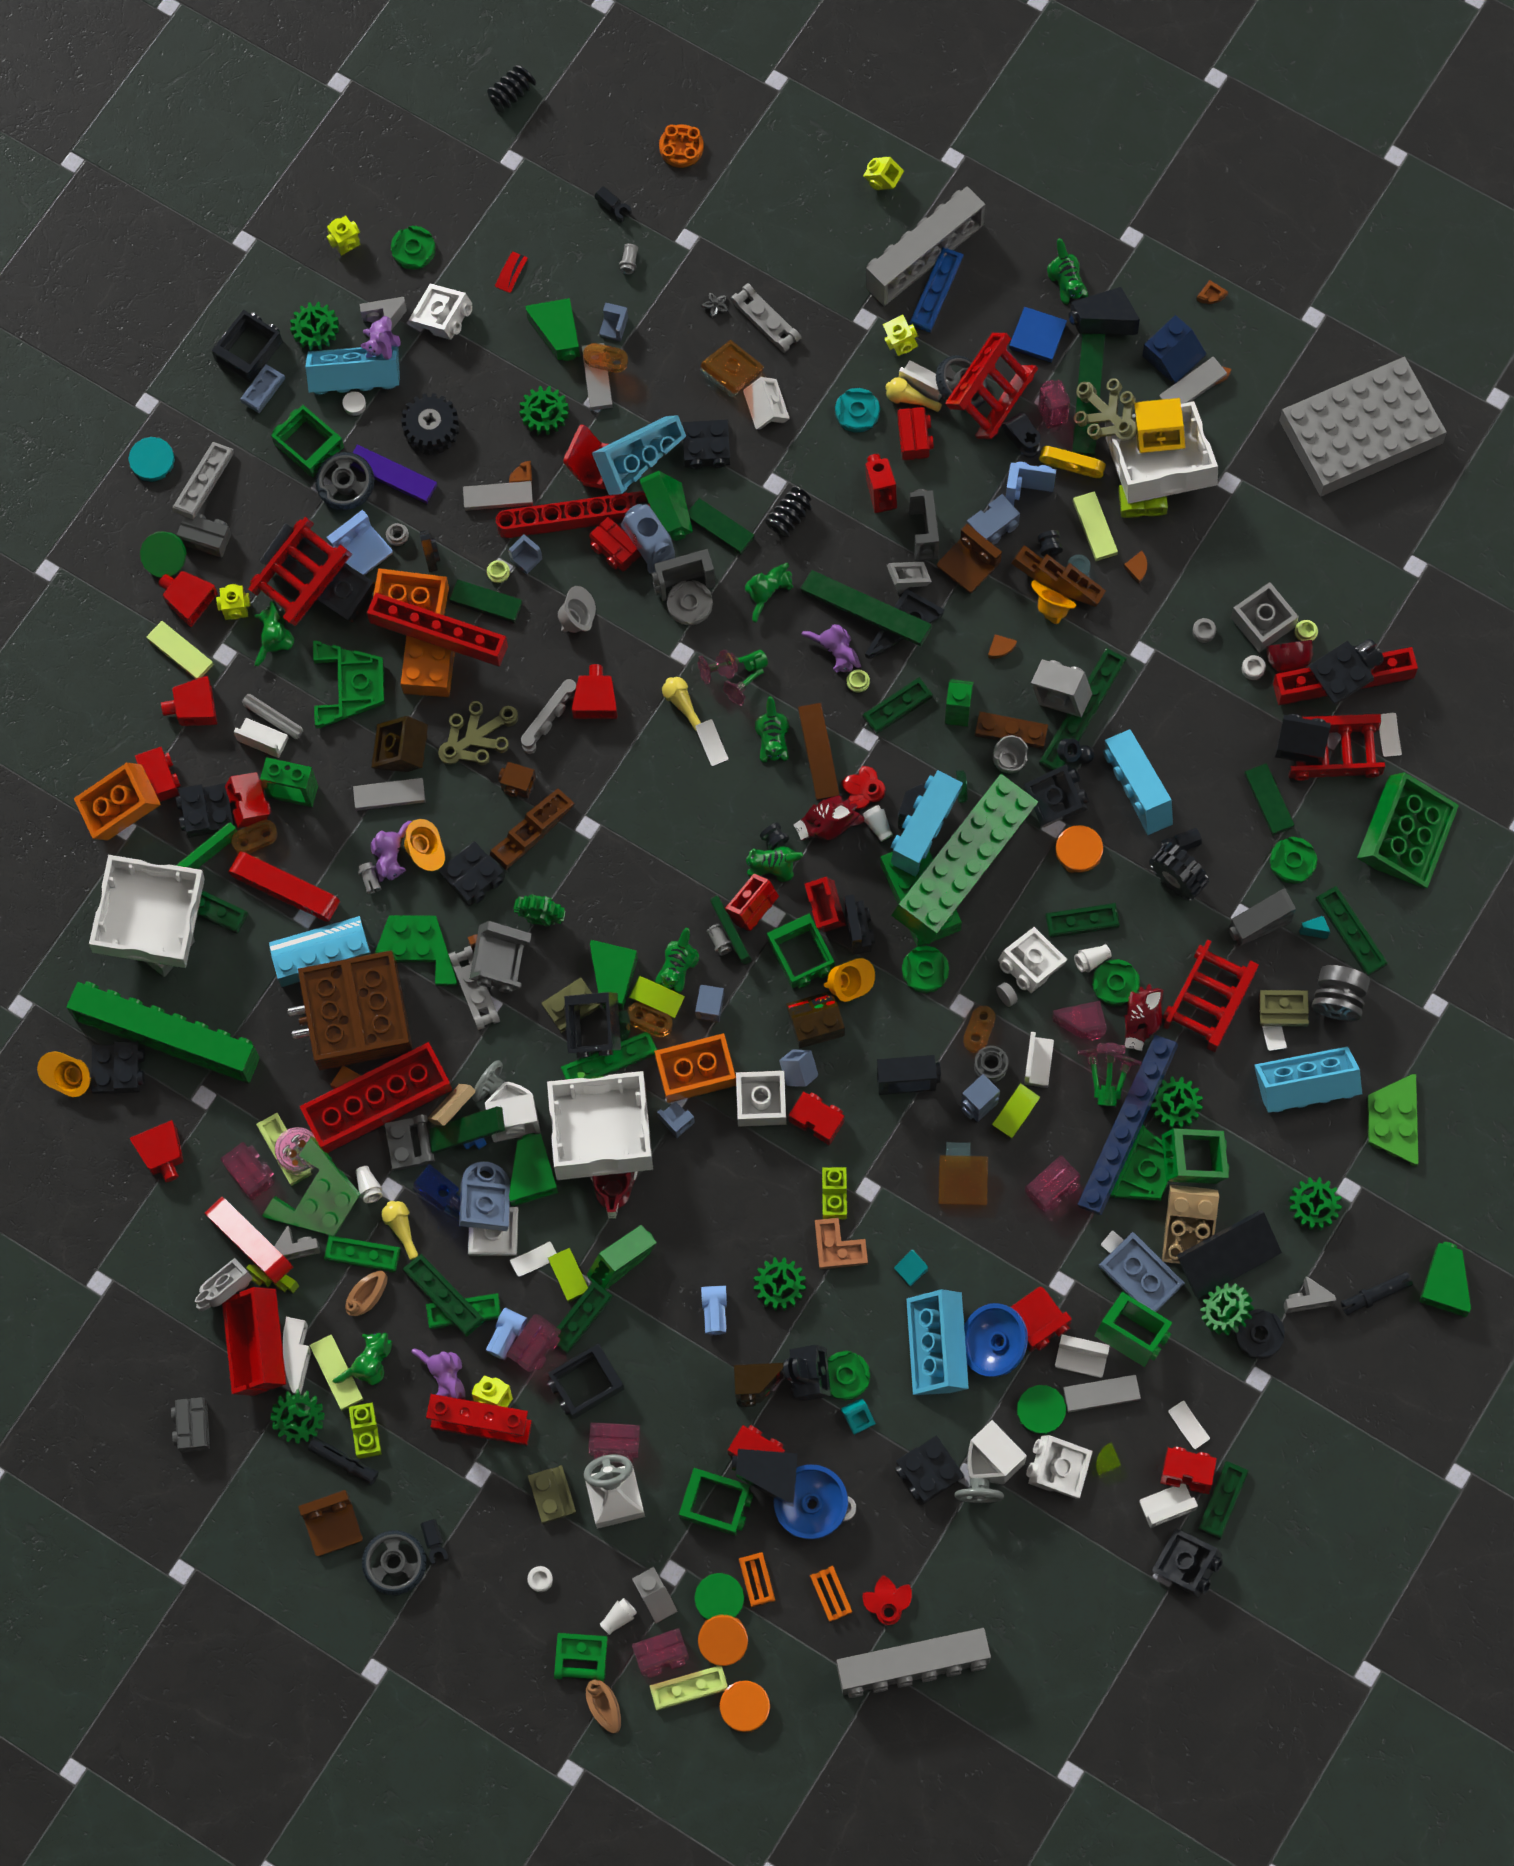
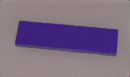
M358 444L352 452L360 455L369 463L375 480L426 504L438 486L436 481ZM353 462L350 465V468L365 474L362 467Z

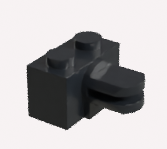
M810 1345L790 1349V1357L784 1360L783 1369L786 1379L791 1381L790 1387L794 1398L807 1401L831 1396L827 1348L819 1345Z

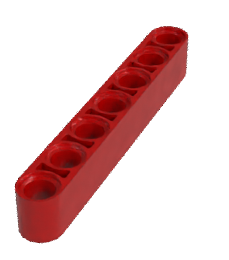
M638 491L504 510L497 514L496 525L498 533L502 537L513 538L520 537L523 534L527 536L598 526L607 517L615 523H620L623 521L626 512L633 506L640 503H647L649 506L650 504L645 492ZM617 506L626 507L622 511L615 510ZM595 509L603 510L600 514L592 513ZM573 512L580 513V515L577 517L570 516V514ZM551 515L557 516L555 520L547 519ZM529 518L535 520L533 523L530 524L524 522L526 519ZM507 521L512 523L508 527L502 526V524Z

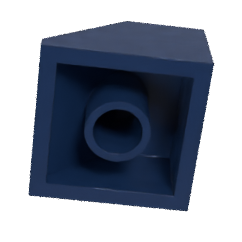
M1175 315L1144 344L1142 356L1175 384L1188 374L1207 354L1193 330Z

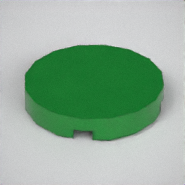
M409 226L407 229L399 230L391 242L394 260L398 265L406 269L423 268L431 262L436 251L435 242L430 232L418 226Z
M158 531L148 536L142 543L140 549L141 562L144 568L152 575L162 577L167 574L172 576L178 573L184 566L186 548L182 540L175 534Z
M1289 837L1279 841L1272 849L1270 866L1277 878L1286 883L1296 884L1302 883L1312 876L1318 859L1314 848L1309 842L1302 838Z
M916 947L904 958L902 964L903 979L908 987L914 991L921 993L935 992L947 981L949 973L948 960L935 947Z
M1120 959L1108 960L1095 970L1092 980L1093 991L1096 997L1106 1005L1112 1007L1124 1006L1128 1004L1130 992L1138 993L1140 987L1139 975L1132 965Z
M850 1351L837 1352L828 1358L831 1395L836 1399L845 1401L862 1395L867 1389L870 1380L869 1366L864 1358Z
M1036 1385L1028 1388L1021 1395L1017 1404V1415L1020 1423L1027 1430L1034 1434L1046 1435L1054 1432L1062 1424L1066 1415V1404L1062 1395L1056 1389L1047 1385Z
M723 1573L710 1574L702 1579L697 1586L695 1592L696 1608L706 1620L716 1615L736 1617L742 1610L744 1603L743 1589L732 1576Z

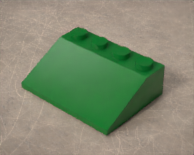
M1405 772L1390 775L1357 859L1378 871L1419 887L1428 888L1459 805Z

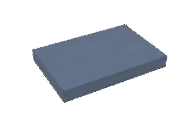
M1134 1232L1098 1266L1125 1294L1155 1312L1185 1284Z

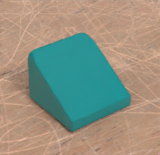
M1324 916L1303 922L1299 930L1302 935L1325 939L1330 934Z
M911 1250L894 1269L911 1286L928 1271V1266L914 1250Z
M862 1398L841 1408V1412L854 1435L876 1424L866 1402Z

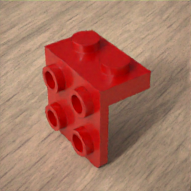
M586 425L578 427L563 462L583 486L606 489L592 453L609 444L601 443Z
M1038 1287L1011 1306L1020 1314L1025 1322L1028 1333L1027 1348L1030 1352H1033L1035 1349H1038V1351L1042 1350L1050 1343L1049 1340L1055 1335L1060 1337L1070 1329L1071 1317L1067 1312H1061L1043 1287Z

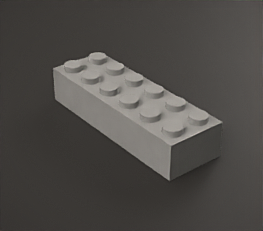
M968 186L962 191H956L946 204H940L930 217L923 218L914 230L907 231L898 243L888 246L882 256L878 259L874 258L868 263L866 268V289L883 306L887 305L935 265L942 247L954 250L984 225L985 203Z
M980 1628L837 1659L836 1666L842 1694L848 1695L849 1698L862 1696L866 1690L873 1689V1693L888 1690L889 1685L897 1684L898 1688L912 1685V1681L922 1679V1682L936 1680V1676L946 1673L947 1677L960 1675L963 1669L971 1668V1672L986 1669L985 1666L990 1663L991 1655L985 1629Z

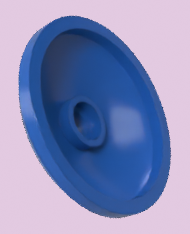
M987 1304L974 1311L964 1325L967 1364L972 1370L983 1376L999 1377L1006 1375L1018 1366L1027 1349L1028 1333L1023 1318L1016 1310L1004 1304ZM1002 1339H1004L1003 1346L1000 1345Z
M804 1465L797 1467L794 1507L787 1506L774 1498V1509L779 1522L789 1533L803 1539H819L834 1532L843 1522L848 1509V1495L843 1482L833 1471L819 1465ZM810 1501H815L817 1503V1506L814 1509L808 1508V1503Z

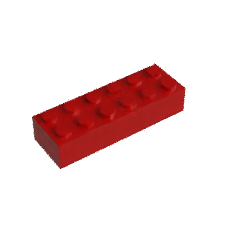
M427 1042L299 1107L315 1139L318 1141V1145L325 1153H329L384 1125V1123H388L452 1091V1087L430 1043Z

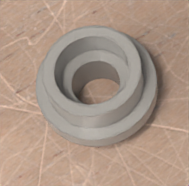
M399 523L392 524L386 531L387 541L394 546L405 544L409 538L408 529ZM396 533L402 534L399 538H394L393 536Z

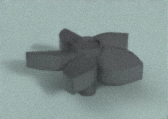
M709 293V301L701 305L705 309H711L710 315L712 318L718 312L728 313L727 306L724 304L726 301L725 295L716 298L714 294Z

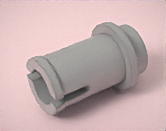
M625 244L623 258L619 263L620 271L624 274H632L637 268L635 261L638 247L634 244Z
M372 862L360 865L358 874L362 875L367 894L375 893V889L377 892L381 890L375 873L376 866H373Z
M715 924L707 929V933L716 947L714 949L716 953L722 956L732 950V942L728 941L720 924Z

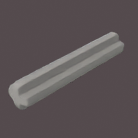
M247 694L243 699L242 703L246 708L294 739H298L302 735L303 729L301 726L253 695Z

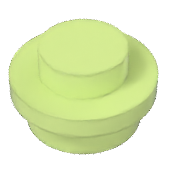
M493 561L487 568L488 578L495 583L506 581L510 575L509 566L504 561Z
M1303 620L1296 625L1294 633L1299 641H1314L1318 634V628L1312 621Z
M854 670L847 676V686L851 691L860 693L869 687L870 678L865 671Z

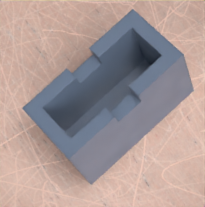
M1003 494L988 504L990 509L985 513L980 510L967 520V524L993 545L999 542L1003 534L1014 531L1019 525L1020 513Z
M982 1074L962 1093V1112L969 1119L974 1118L977 1122L980 1121L998 1104L1000 1090Z

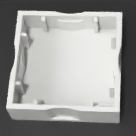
M1194 401L1181 404L1185 449L1139 453L1136 436L1129 441L1120 440L1116 435L1106 436V441L1128 504L1218 485V465L1210 443L1204 436L1203 424ZM1132 414V420H1134V422L1135 414ZM1111 421L1105 422V427L1115 426Z
M108 855L102 882L101 902L95 914L89 941L92 953L186 968L205 880L203 871L174 865H154L138 859Z
M643 1071L613 1074L596 1079L577 1078L547 1082L549 1111L553 1131V1160L557 1180L653 1170Z

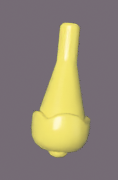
M894 378L886 384L887 398L894 403L899 404L902 402L921 405L936 412H939L941 409V403L925 397L903 378Z
M680 677L668 678L662 687L663 696L667 701H671L688 718L695 731H697L695 726L700 724L701 721L694 712L687 683Z
M389 1201L382 1210V1219L385 1225H389L403 1243L409 1259L414 1260L418 1253L411 1237L408 1219L409 1210L403 1202Z

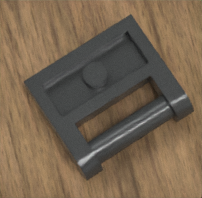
M418 1115L409 1119L384 1123L393 1171L435 1162L434 1154H431L428 1138L427 1115ZM412 1127H417L422 1154L419 1157H415L410 1130Z

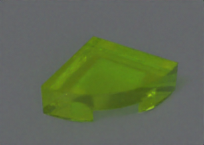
M1112 1442L1104 1446L1097 1457V1475L1121 1466Z

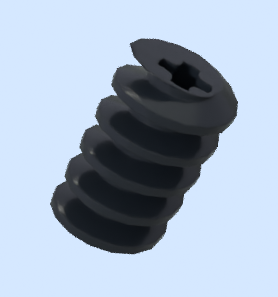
M515 65L513 71H508L506 76L500 78V82L494 83V88L490 87L487 90V95L493 106L499 112L504 113L505 111L502 106L510 108L509 100L516 103L518 100L515 94L523 97L522 88L530 91L528 83L535 86L536 80L525 68Z
M793 486L791 492L785 495V499L780 501V506H776L774 512L770 513L768 519L764 520L765 523L777 534L789 537L790 534L786 529L795 530L792 522L800 524L801 520L798 515L805 517L806 512L803 509L805 508L809 511L812 509L809 503L811 501L810 496L803 489Z

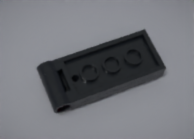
M286 523L283 525L260 559V562L265 565L270 562L293 533L291 526ZM306 537L296 546L297 549L319 566H323L328 560V555ZM291 555L282 564L285 569L304 584H309L314 578V573L298 560L296 561ZM345 563L317 600L353 623L374 592L376 583Z

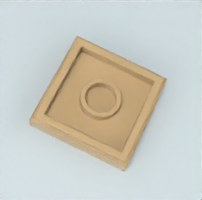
M458 1084L431 1113L428 1120L434 1125L445 1126L473 1096L476 1090L471 1085Z

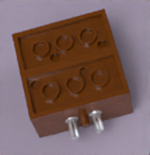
M392 950L298 969L304 1005L288 1008L289 1016L306 1013V1017L299 1018L300 1026L308 1025V1028L292 1031L293 1039L310 1036L314 1061L319 1070L401 1055L413 1050L397 961Z

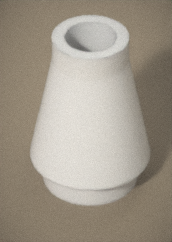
M879 805L863 813L865 818L863 821L878 836L881 842L893 835L885 811Z
M1106 944L1100 947L1079 950L1078 954L1074 956V960L1081 972H1090L1106 959L1111 958V951Z
M368 1166L359 1167L355 1173L359 1193L361 1194L360 1198L365 1203L378 1201L382 1197V1187Z
M625 1598L620 1602L617 1600L600 1625L610 1635L613 1631L633 1620V1616L637 1611Z

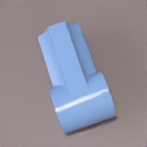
M726 1286L701 1287L702 1308H704L705 1334L721 1335L726 1333Z
M504 1308L498 1318L497 1329L486 1348V1352L505 1360L516 1337H519L527 1323V1317Z

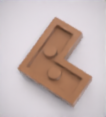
M839 1218L815 1220L819 1269L868 1265L865 1239L841 1241Z

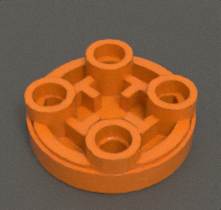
M683 124L669 125L665 128V132L659 141V151L666 163L674 167L684 168L695 164L703 154V138L698 128Z
M1081 825L1072 826L1064 830L1058 837L1056 856L1068 872L1089 871L1096 867L1102 858V840L1098 833L1089 827Z
M716 1615L705 1621L698 1636V1646L706 1660L715 1665L727 1666L736 1663L745 1654L748 1646V1634L739 1619L730 1615Z
M736 1682L730 1685L721 1697V1716L730 1728L739 1732H753L760 1728L769 1716L770 1701L768 1695L760 1685L754 1682Z

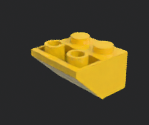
M1180 398L1134 403L1139 453L1185 449Z

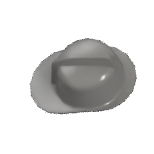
M581 586L570 588L564 604L558 611V619L562 624L561 631L563 633L568 631L572 633L586 632L592 627L596 612L595 601L592 595Z

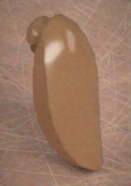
M376 1271L361 1279L354 1286L346 1300V1312L351 1316H360L371 1310L383 1294L388 1281L387 1275L383 1271Z
M600 1680L590 1681L586 1687V1700L591 1714L606 1731L613 1734L618 1733L621 1728V1714L617 1698L604 1682Z

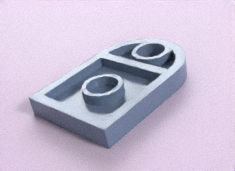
M477 1162L465 1170L461 1180L459 1226L498 1231L508 1230L510 1181L508 1175L501 1167L490 1162ZM487 1171L492 1177L484 1178L480 1175V1172Z

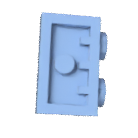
M1025 462L1011 463L1006 498L1014 506L1015 499H1020L1021 487L1053 492L1056 470L1046 465L1037 467L1030 466Z
M363 510L326 537L328 544L333 548H338L341 544L352 553L346 564L363 575H366L393 554L389 545L371 526L369 517Z

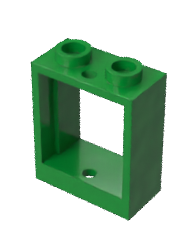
M304 405L299 409H294L288 419L283 424H279L271 435L274 445L312 478L316 476L317 470L324 460L339 453L344 448L342 438ZM305 422L327 439L307 460H304L285 443Z
M266 757L260 780L267 798L313 807L318 783L312 767ZM290 766V769L285 770V767Z
M810 913L767 933V941L792 989L797 986L798 988H803L809 985L811 980L816 977L824 978L828 976L830 970L835 967V962ZM809 931L825 963L794 977L779 944Z
M1173 1128L1162 1134L1166 1182L1217 1184L1229 1178V1164L1227 1163L1226 1156L1227 1142L1224 1131ZM1183 1139L1209 1140L1212 1171L1186 1170Z
M1122 1292L1102 1320L1094 1336L1145 1367L1150 1359L1155 1361L1161 1351V1348L1158 1346L1160 1344L1165 1346L1171 1336L1168 1330L1172 1322ZM1123 1314L1157 1335L1151 1345L1146 1344L1117 1326L1115 1322L1119 1316Z
M693 1468L679 1512V1518L736 1536L737 1531H742L746 1521V1517L743 1516L745 1506L750 1508L754 1493L750 1492L751 1486ZM702 1479L742 1491L732 1524L692 1512Z

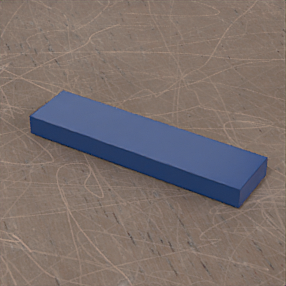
M942 247L910 320V325L913 324L914 327L931 333L964 254Z

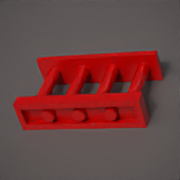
M992 333L945 402L950 410H966L981 426L975 435L977 439H992L998 433L999 427L1027 385L1033 380L1034 374L1038 370L1036 365H1020L1009 353L1007 345L1011 338L1007 333ZM1000 356L1016 373L1010 383L995 368V363ZM988 374L1004 390L998 401L983 385V381ZM976 392L992 408L987 418L971 403V399Z
M307 517L299 520L294 525L293 533L262 572L252 578L250 581L251 586L248 588L256 596L261 591L284 608L285 614L283 618L294 626L298 624L352 556V553L341 544L338 548H333L311 530L314 523ZM304 537L328 555V560L323 566L317 565L296 548ZM289 555L314 573V578L309 584H304L282 566ZM275 573L299 591L300 596L295 602L288 601L267 584Z
M1381 714L1302 717L1310 720L1319 718L1325 720L1326 723H1331L1329 733L1338 732L1341 735L1343 764L1329 765L1327 744L1322 765L1306 766V763L1296 761V766H1291L1289 778H1295L1297 781L1308 780L1312 777L1365 775L1367 778H1375L1383 774L1385 762L1376 763L1374 732L1379 731ZM1362 731L1365 738L1367 763L1353 764L1350 734Z
M1207 939L1204 946L1199 945L1194 955V958L1197 960L1173 1007L1168 1005L1162 1018L1166 1020L1164 1024L1166 1029L1169 1028L1172 1021H1175L1205 1036L1206 1040L1209 1041L1207 1049L1216 1052L1257 972L1259 964L1251 960L1247 967H1240L1209 952L1212 941ZM1203 960L1236 975L1237 979L1240 980L1237 988L1234 986L1229 987L1198 972ZM1193 980L1226 995V999L1230 1000L1227 1007L1222 1006L1220 1008L1187 992ZM1184 1000L1217 1016L1216 1019L1219 1020L1217 1027L1209 1028L1178 1013L1177 1011L1182 1001Z
M435 1394L430 1395L426 1419L432 1420L431 1429L525 1446L528 1445L532 1420L527 1419L528 1411Z

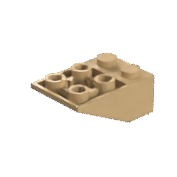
M1170 1184L1162 1254L1163 1262L1180 1264L1177 1257L1178 1254L1215 1235L1219 1203L1218 1190Z

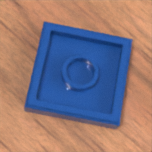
M1024 307L1009 349L1052 363L1067 320Z

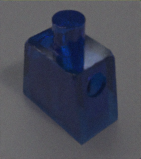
M429 1164L414 1182L413 1190L441 1211H444L448 1206L459 1215L460 1197L457 1196L459 1188ZM444 1190L448 1195L441 1197L438 1192Z

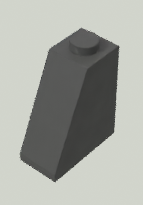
M1286 889L1278 891L1232 918L1229 928L1232 939L1234 941L1237 940L1239 945L1242 946L1290 924L1296 908Z

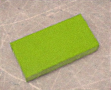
M570 1248L548 1257L567 1301L570 1302L581 1297L588 1289V1286Z

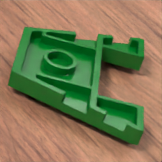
M313 641L314 663L338 662L339 704L314 706L315 728H322L385 704L383 657L355 650L353 652L341 649L340 646H330L322 644L320 641Z
M389 915L375 953L392 950L397 962H436L435 985L457 986V980L437 917Z
M1142 1125L1110 1197L1162 1200L1169 1182H1166L1162 1140L1149 1132L1144 1125Z
M310 1137L299 1156L319 1169L318 1174L296 1209L275 1196L262 1216L335 1236L361 1194L345 1174L339 1171L327 1152L325 1153L318 1145V1141L314 1137Z

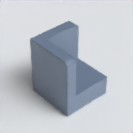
M605 303L603 309L604 320L600 329V336L621 341L628 320V310L626 307Z
M524 534L508 550L510 561L525 574H528L542 560L540 547Z
M707 985L700 986L695 1010L696 1018L720 1021L724 988Z
M791 1050L779 1060L782 1071H784V1079L787 1086L806 1087L818 1077L811 1050Z
M677 1102L671 1104L665 1111L660 1109L657 1112L660 1121L676 1138L695 1123L694 1116L688 1110L685 1112Z

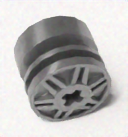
M1323 966L1317 983L1322 989H1318L1315 992L1314 996L1316 998L1312 1003L1313 1010L1321 1015L1337 1020H1360L1362 1016L1361 1009L1365 1004L1361 997L1367 995L1370 983L1369 976L1345 966Z

